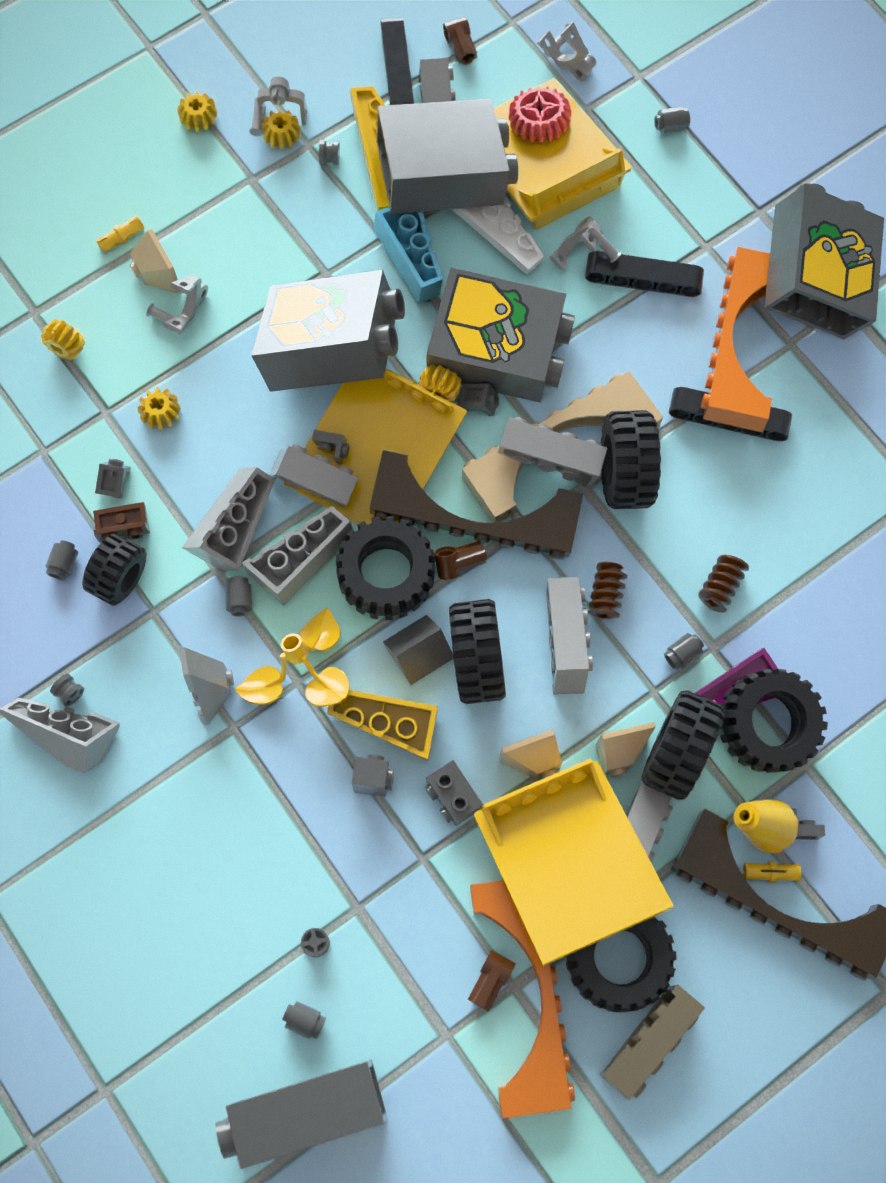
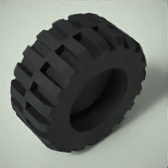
M647 410L611 411L604 418L601 446L607 447L601 469L605 501L612 509L649 508L655 504L658 497L661 477V447L656 419Z
M387 516L386 521H380L379 517L371 518L372 523L368 525L363 521L357 525L358 530L356 532L351 529L346 534L347 540L342 541L339 546V554L336 556V572L340 590L345 595L346 601L350 606L355 605L356 611L361 614L369 613L370 618L378 620V616H385V620H393L394 615H399L400 618L408 616L409 610L416 611L420 607L421 601L427 600L429 591L433 588L435 555L433 549L430 548V541L427 536H421V530L417 526L410 528L409 521L401 519L400 523L395 522L394 517ZM382 549L395 550L409 560L410 574L403 583L396 587L378 588L369 584L364 579L361 571L363 561L375 551Z
M483 599L452 604L449 607V619L460 702L474 704L502 700L506 697L495 601Z
M767 669L744 676L743 679L737 680L732 684V690L726 691L723 699L726 701L724 704H720L725 711L721 726L724 735H721L720 738L722 743L729 744L730 747L727 751L731 756L739 758L738 763L743 766H751V770L757 772H786L794 770L795 767H802L808 763V758L816 756L819 752L816 746L823 745L825 736L821 734L828 727V722L823 721V715L827 714L825 706H820L819 700L822 697L819 692L811 691L813 685L808 680L800 681L801 676L795 672L787 673L785 669ZM765 696H773L779 699L786 706L791 717L789 736L779 746H769L758 737L753 727L752 715L754 707L759 699Z
M688 690L681 691L678 694L646 761L641 780L646 786L676 800H684L688 797L696 781L699 779L718 737L725 716L722 706Z
M655 917L624 930L634 934L641 941L646 953L645 968L642 974L631 983L615 984L600 974L594 959V952L598 942L567 955L566 967L571 975L570 980L574 987L576 986L580 991L579 994L598 1008L610 1012H631L644 1009L660 999L659 996L666 992L670 986V978L674 977L676 968H673V964L677 957L676 951H673L672 943H674L672 935L667 934L665 923Z

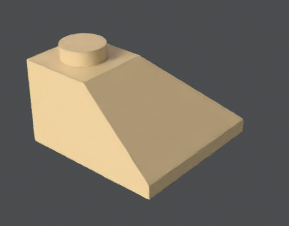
M151 228L147 230L130 253L133 261L130 267L135 277H141L145 285L179 293L180 291L170 287L171 282L178 279L171 261Z
M655 722L601 734L595 745L602 771L605 775L611 774L612 777H618L627 774V770L634 764L656 728Z
M553 729L503 747L499 756L502 764L533 778L542 776L544 779L558 773L557 770L562 766Z

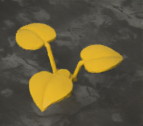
M326 608L314 616L301 629L299 635L289 634L282 639L281 648L284 653L280 655L282 659L281 674L275 667H261L252 672L243 683L235 688L237 694L245 701L255 705L273 703L283 694L284 690L281 683L286 679L288 660L293 664L304 663L315 678L305 688V695L311 704L317 707H327L339 704L345 700L350 689L346 675L335 667H327L318 675L306 658L308 651L313 652L314 649L327 651L339 641L341 636L340 627L330 610Z

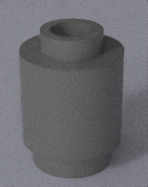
M682 106L658 110L657 115L654 117L655 128L661 134L684 130L685 127L690 126L691 121L688 108H682Z
M61 540L60 543L53 544L45 565L48 576L58 580H66L67 576L71 574L79 553L73 543Z
M243 576L231 577L228 579V584L225 585L226 611L230 612L232 616H245L247 612L252 610L251 584L248 582V578Z
M686 633L667 648L664 657L674 670L684 669L703 654L702 648L704 644L697 635Z
M296 1001L294 1006L288 1005L282 1020L286 1022V1029L308 1039L310 1037L317 1039L326 1017L321 1016L320 1011Z

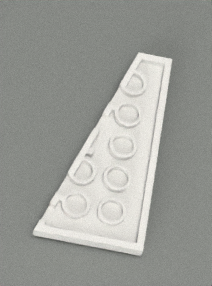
M506 196L504 205L452 209L526 275L542 262L544 258L543 253L532 236L526 233L522 227V220L518 214H514L510 208L511 203Z

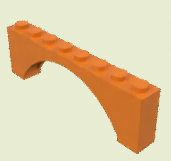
M737 247L735 255H730L726 270H730V275L726 274L723 289H727V292L722 294L719 308L723 309V313H719L716 322V328H720L719 333H715L712 347L716 348V351L711 354L708 367L712 368V373L707 374L705 388H708V394L704 393L701 408L705 409L703 416L705 420L763 432L769 419L772 398L762 394L742 370L733 347L732 334L734 322L748 306L766 296L770 253Z
M504 880L470 885L473 914H481L494 921L517 941L533 966L541 995L540 1024L533 1047L514 1077L505 1086L497 1087L501 1117L504 1119L572 1109L571 1102L575 1101L573 1083L568 1084L566 1072L571 1071L569 1055L568 1053L563 1054L562 1042H566L564 1024L559 1025L557 1013L562 1012L560 996L554 995L553 984L557 983L555 966L550 967V963L543 966Z

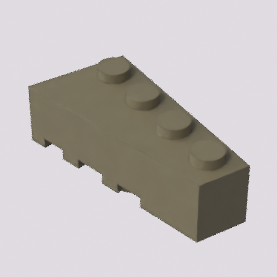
M679 985L669 986L667 991L661 995L660 999L657 1000L601 1072L600 1076L626 1099L630 1100L633 1096L635 1098L639 1097L646 1087L644 1082L651 1074L654 1076L664 1064L662 1060L669 1052L672 1053L682 1040L681 1037L687 1030L692 1028L705 1007Z

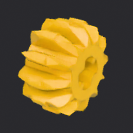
M197 90L195 95L187 93V99L180 98V105L177 106L180 123L182 126H186L188 131L194 128L197 133L202 128L208 131V125H215V118L218 115L215 101L213 98H209L206 92L202 95Z
M280 108L278 113L270 110V117L264 116L263 124H261L264 141L266 144L270 143L272 149L277 146L282 151L284 146L292 149L293 142L298 143L301 133V126L297 116H292L290 110L285 113Z
M54 319L50 321L40 336L43 345L47 346L48 350L62 359L73 360L82 352L85 345L84 336L79 333V330L72 327L71 324H67L64 320Z
M430 365L425 367V370L420 375L418 384L431 392L435 390L437 395L450 402H453L460 392L461 379L457 377L455 372H451L449 368H443L441 365L438 367Z
M157 386L154 393L146 390L147 398L139 397L141 405L137 406V411L141 414L140 419L142 423H147L151 429L157 425L161 431L165 424L172 428L171 420H178V412L181 410L180 404L177 403V396L175 394L171 395L170 390L167 388L161 392Z

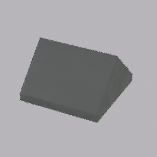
M427 615L383 641V644L410 685L454 659L452 650L441 628Z

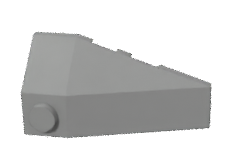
M185 647L179 648L184 679L189 692L192 693L195 707H201V710H198L199 719L203 725H208L231 695L230 686L234 685L232 670H227L225 664L221 661Z
M16 698L0 708V714L58 761L84 774L102 762L120 728V723L100 714L91 712L88 713V716L74 714V709L66 707L64 711L49 709V705L46 703Z

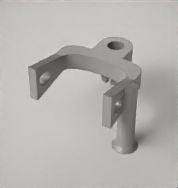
M574 22L566 24L565 29L555 40L551 31H547L537 42L547 57H551L557 66L569 68L575 78L580 81H584L591 74V69L597 64L596 59L589 54L587 47L584 45ZM545 39L549 41V46L545 43ZM567 42L576 51V54L564 55L560 52L559 48Z
M280 76L273 77L270 80V88L258 90L254 102L252 129L249 130L251 135L261 136L263 134L261 124L266 113L265 102L271 101L275 105L278 104V101H280V105L285 104V101L298 104L300 106L301 124L306 125L307 104L305 94L300 90L290 89L289 81L286 78Z
M588 216L577 226L574 233L561 243L560 247L549 259L560 271H563L569 251L581 241L591 252L596 249V244H598L609 256L611 263L620 257L621 252H617L603 236V233L600 231L602 227L598 222L593 220L591 216Z
M193 274L171 282L170 287L187 294L181 315L175 317L154 307L152 303L147 309L146 316H152L163 321L164 327L179 334L185 331L187 324L195 315L197 306L205 300L209 289L208 285L202 283L200 277Z

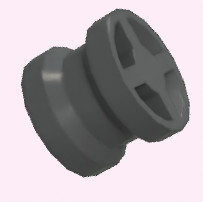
M320 140L319 164L325 165L329 162L333 165H339L340 142L327 143L325 140Z
M68 673L61 676L52 685L50 693L54 697H59L65 707H69L82 696L85 688L81 684H76L74 678Z
M311 928L303 934L301 947L307 955L320 957L328 951L330 940L323 930Z

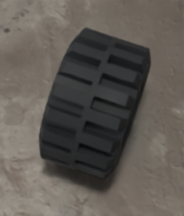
M111 534L98 545L91 555L83 574V590L110 605L115 606L129 596L141 578L146 563V550L119 534Z

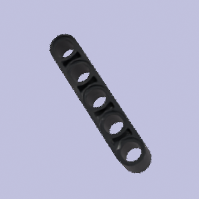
M403 17L380 19L390 105L414 104Z
M592 251L587 256L585 279L592 283L687 297H697L702 293L704 269L698 265L621 254L616 261L611 263V259L604 251Z
M676 387L673 389L668 412L674 418L773 441H786L788 439L792 414L787 410L771 407L769 419L763 432L703 419L705 409L701 408L704 393L708 394V392L687 387Z

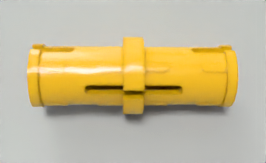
M136 215L124 224L114 226L112 231L96 239V243L105 254L116 245L128 242V238L144 230L145 227Z
M768 861L767 864L745 862L743 864V877L745 880H768L769 883H776V880L799 882L801 880L800 864H776L775 861Z

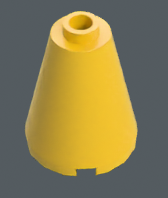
M765 799L745 802L735 809L734 822L757 850L768 854L780 853L795 841L798 834V819L791 807L783 801Z

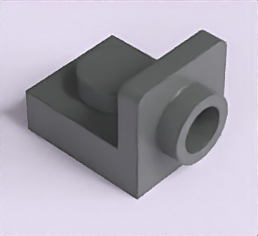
M462 384L458 402L459 407L465 410H484L488 416L495 415V410L499 405V395L490 384Z
M314 430L312 440L315 445H318V449L332 452L333 448L336 449L334 460L337 464H342L343 458L348 457L350 444L347 443L345 436Z
M111 458L108 462L100 463L95 493L122 498L126 473L130 472L131 467L124 465L122 460Z
M791 808L794 814L797 816L796 808ZM814 820L799 821L796 839L819 840L825 836V825H816Z

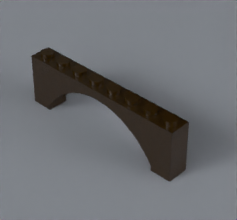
M383 450L369 510L370 514L374 515V518L379 517L381 521H386L387 516L399 520V523L401 519L409 521L410 527H413L414 524L423 525L425 530L439 532V529L449 531V535L462 538L464 535L473 536L475 541L489 543V540L499 542L501 547L514 548V546L523 547L524 551L528 553L539 554V551L549 553L551 558L564 559V557H569L572 551L583 493L558 488L556 495L549 502L523 517L504 522L485 523L471 521L448 512L425 493L408 466V455Z
M705 808L699 812L671 868L677 872L675 875L677 878L687 883L693 881L699 884L702 892L712 897H715L717 894L726 899V905L738 911L741 908L751 913L749 916L751 919L765 925L766 922L776 927L774 931L786 938L792 936L800 941L799 945L811 952L817 950L825 954L824 959L836 966L843 964L851 969L850 974L861 980L877 978L886 958V907L880 904L872 905L867 913L854 919L837 923L803 921L778 911L765 902L751 888L740 872L728 841L726 827L729 821Z

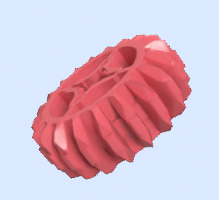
M538 85L537 89L529 87L527 92L520 91L519 96H514V100L509 106L508 120L510 121L511 130L514 131L516 137L521 136L523 141L530 139L532 144L535 141H539L542 144L544 140H547L551 143L553 137L559 139L561 134L566 133L567 127L571 123L572 110L570 109L569 100L564 97V93H558L557 88L550 90L548 86L545 89H541Z

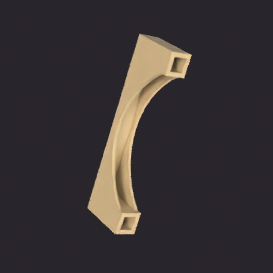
M628 371L623 375H615L609 380L608 384L603 387L600 385L596 386L584 398L574 399L568 404L567 408L562 411L555 410L543 422H535L532 425H547L553 431L559 433L582 426H603L605 416L611 411L647 410L654 415L657 428H659L663 416L631 372ZM497 446L490 448L484 454L485 456L478 460L471 459L462 468V480L491 522H501L515 514L517 504L513 500L514 486L519 471L524 464L499 454V447Z

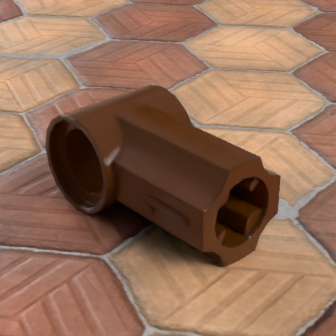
M463 17L443 23L445 39L448 44L451 43L458 62L464 65L472 63L477 58V51L471 38L467 18Z
M480 541L457 548L445 546L438 548L434 552L437 574L443 580L454 579L460 575V571L484 564L487 560V553L483 543Z
M491 950L480 970L481 975L467 1000L489 1011L502 985L505 986L516 963Z

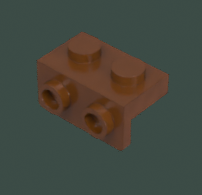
M144 502L93 511L96 528L94 536L99 543L111 534H119L128 539H140L143 535L150 534Z

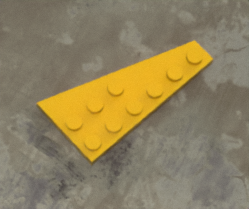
M373 86L351 87L349 93L376 210L379 211L389 207L376 143L378 106L386 105Z

